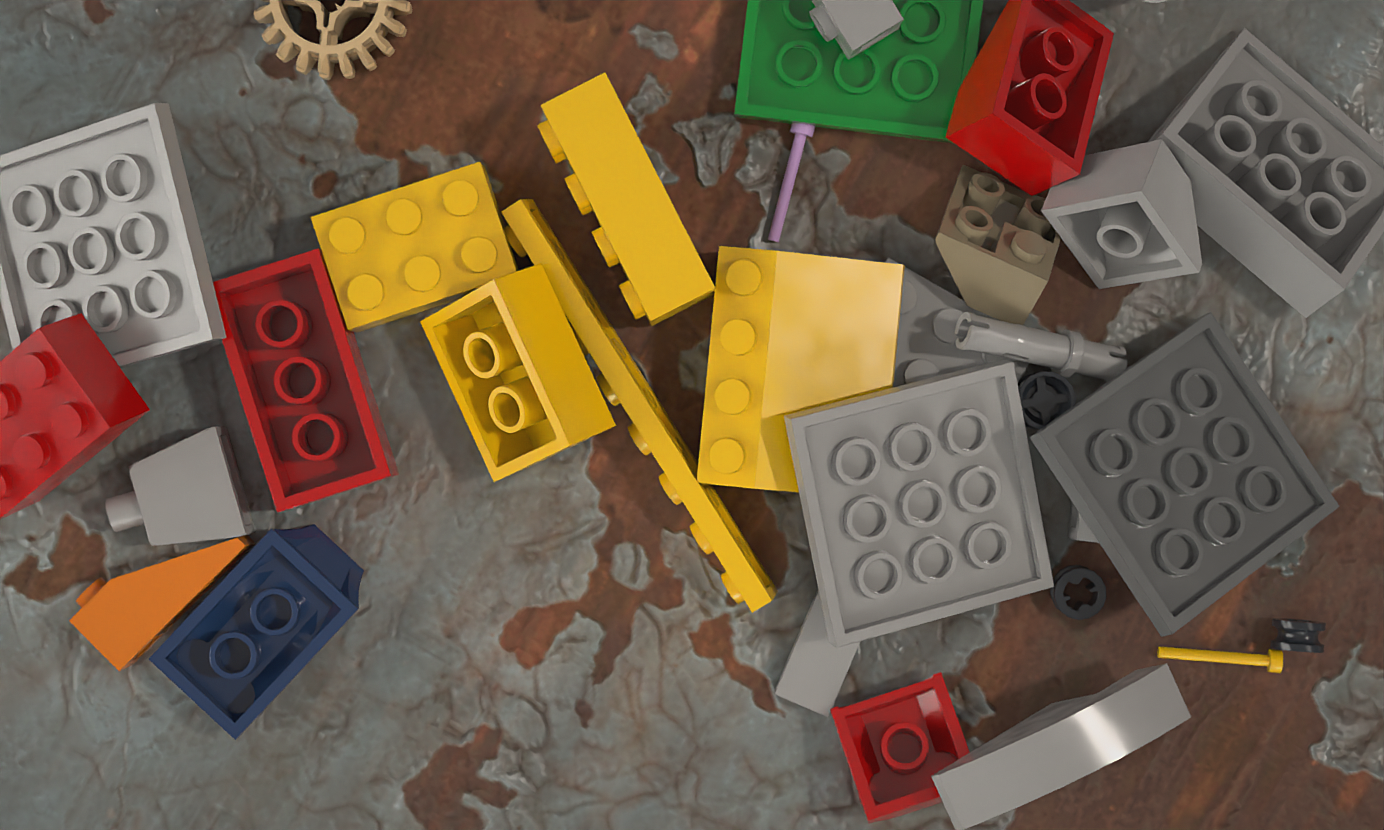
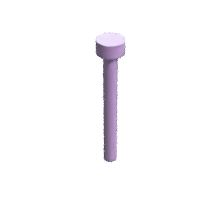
M793 123L791 125L790 132L795 133L768 236L770 241L779 243L806 137H813L815 129L813 125Z

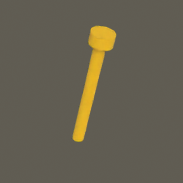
M1159 646L1157 652L1158 658L1267 666L1269 673H1281L1283 667L1282 650L1269 649L1267 655Z

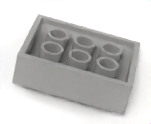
M1246 28L1234 38L1148 141L1163 139L1191 180L1197 226L1305 318L1345 290L1384 232V147Z

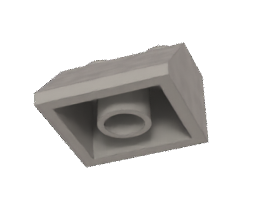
M1163 139L1085 155L1080 175L1050 188L1041 211L1098 289L1199 273L1202 266L1191 180Z

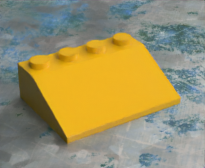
M719 246L697 483L799 492L784 415L893 388L905 265L785 251Z

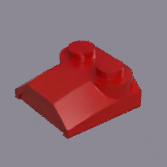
M941 672L933 674V676L921 682L852 705L837 706L830 709L868 824L896 818L943 802L931 776L970 753Z

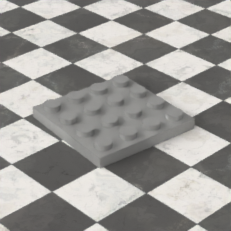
M153 103L0 155V301L13 350L38 328L82 313L120 368L227 338L169 103Z
M1002 359L784 415L829 643L836 648L1054 587L1013 361Z

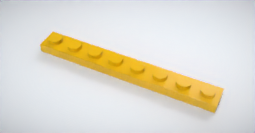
M520 199L501 211L509 224L504 227L506 238L515 252L522 258L528 254L534 265L542 263L560 305L571 323V329L584 357L590 353L602 372L596 377L601 390L612 405L616 406L621 403L633 423L628 425V431L634 443L644 455L647 456L652 452L664 471L659 475V480L666 494L676 505L683 502L695 522L690 524V530L696 542L707 555L714 551L726 572L721 574V579L730 596L737 604L745 601L752 613L771 602L778 593L777 588L711 484L697 483L698 462L533 199Z

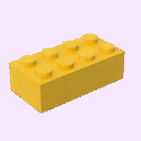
M604 72L543 103L541 108L546 121L538 124L537 127L555 163L557 164L567 159L574 174L564 179L582 216L592 211L594 212L601 227L592 231V234L608 267L610 268L620 263L628 281L620 284L619 287L635 320L646 315L651 326H654L714 295L715 286L606 73Z

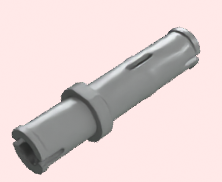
M964 312L956 324L955 336L965 338H957L955 340L958 349H969L1011 360L1050 367L1053 372L1064 377H1070L1077 373L1110 381L1126 370L1127 360L1116 358V356L1125 357L1127 355L1124 347L1084 340L1078 332L1064 330L1061 334L1020 324L977 316L971 312Z

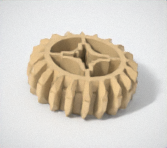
M261 0L263 2H270V4L255 10L254 18L259 23H273L262 33L263 40L268 45L283 41L278 48L276 56L284 63L292 60L299 54L296 61V69L301 74L307 75L318 60V72L323 80L331 79L335 63H339L340 70L346 79H352L355 77L353 61L360 58L363 65L369 71L376 69V61L369 54L376 47L384 55L392 56L395 49L384 37L388 32L397 37H404L406 35V27L399 21L394 20L393 16L411 14L412 5L406 0H345L342 7L336 4L338 10L330 12L329 15L328 10L320 2L321 0ZM288 5L299 6L302 11L316 14V29L320 32L319 44L309 42L297 35L289 19ZM370 14H375L371 23L360 35L348 42L338 44V40H342L344 28L349 21L357 17H370Z

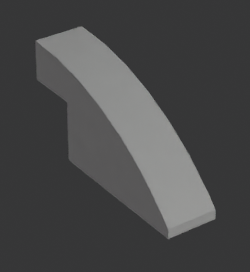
M1167 663L1138 669L1097 694L1049 704L931 777L955 830H964L1020 807L1099 770L1160 737L1191 718V715Z

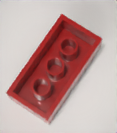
M317 248L214 281L213 285L227 337L222 339L276 511L291 510L399 475L354 332L347 329L321 249Z

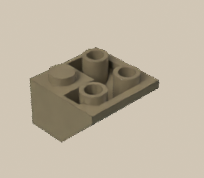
M962 165L936 235L935 243L967 306L1000 321L1023 325L1049 281L1061 237L1041 211L1046 198L1031 196L1020 189L1000 181L992 174L979 172L966 165Z

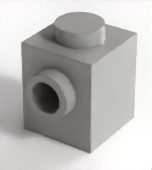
M812 0L815 8L809 11L822 37L827 42L835 38L848 60L898 30L904 20L892 0Z

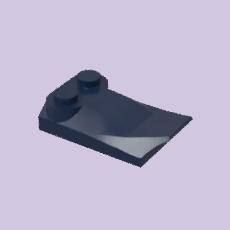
M315 524L290 530L271 529L153 653L149 660L236 740L263 714L264 710L358 611L359 587L364 570Z

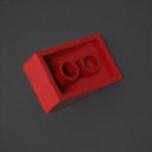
M1008 0L958 90L946 138L1031 196L1080 175L1114 33L1070 0Z

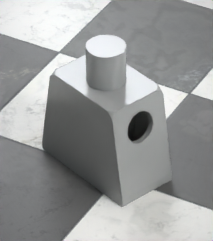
M215 426L205 429L129 466V473L135 491L107 498L105 502L108 519L115 532L145 525L151 546L233 538L256 532L226 426Z

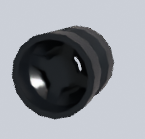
M1042 371L1023 376L1018 382L1025 427L1029 429H1042L1076 404V395L1072 385L1065 377L1055 372Z

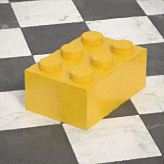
M480 161L311 217L347 329L356 333L456 301L496 278L519 271L512 247L506 238L505 226L487 171Z
M542 263L496 278L420 321L493 482L546 460L616 426Z

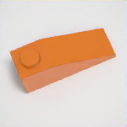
M248 535L112 578L108 582L100 577L77 598L76 603L81 609L69 621L118 671L132 666L256 543Z

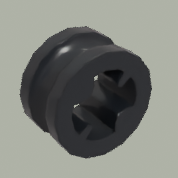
M1069 565L1059 570L1053 577L1054 587L1050 588L1051 599L1055 607L1067 617L1076 620L1089 619L1098 614L1104 606L1106 586L1101 577L1088 567ZM1083 577L1088 578L1091 583L1086 585L1085 588L1093 592L1089 602L1086 603L1078 600L1074 607L1067 606L1065 601L1071 599L1064 592L1067 583L1079 584Z
M1272 618V626L1277 629L1278 635L1276 639L1271 640L1270 648L1309 653L1324 652L1325 645L1320 643L1318 636L1321 631L1326 630L1325 622Z

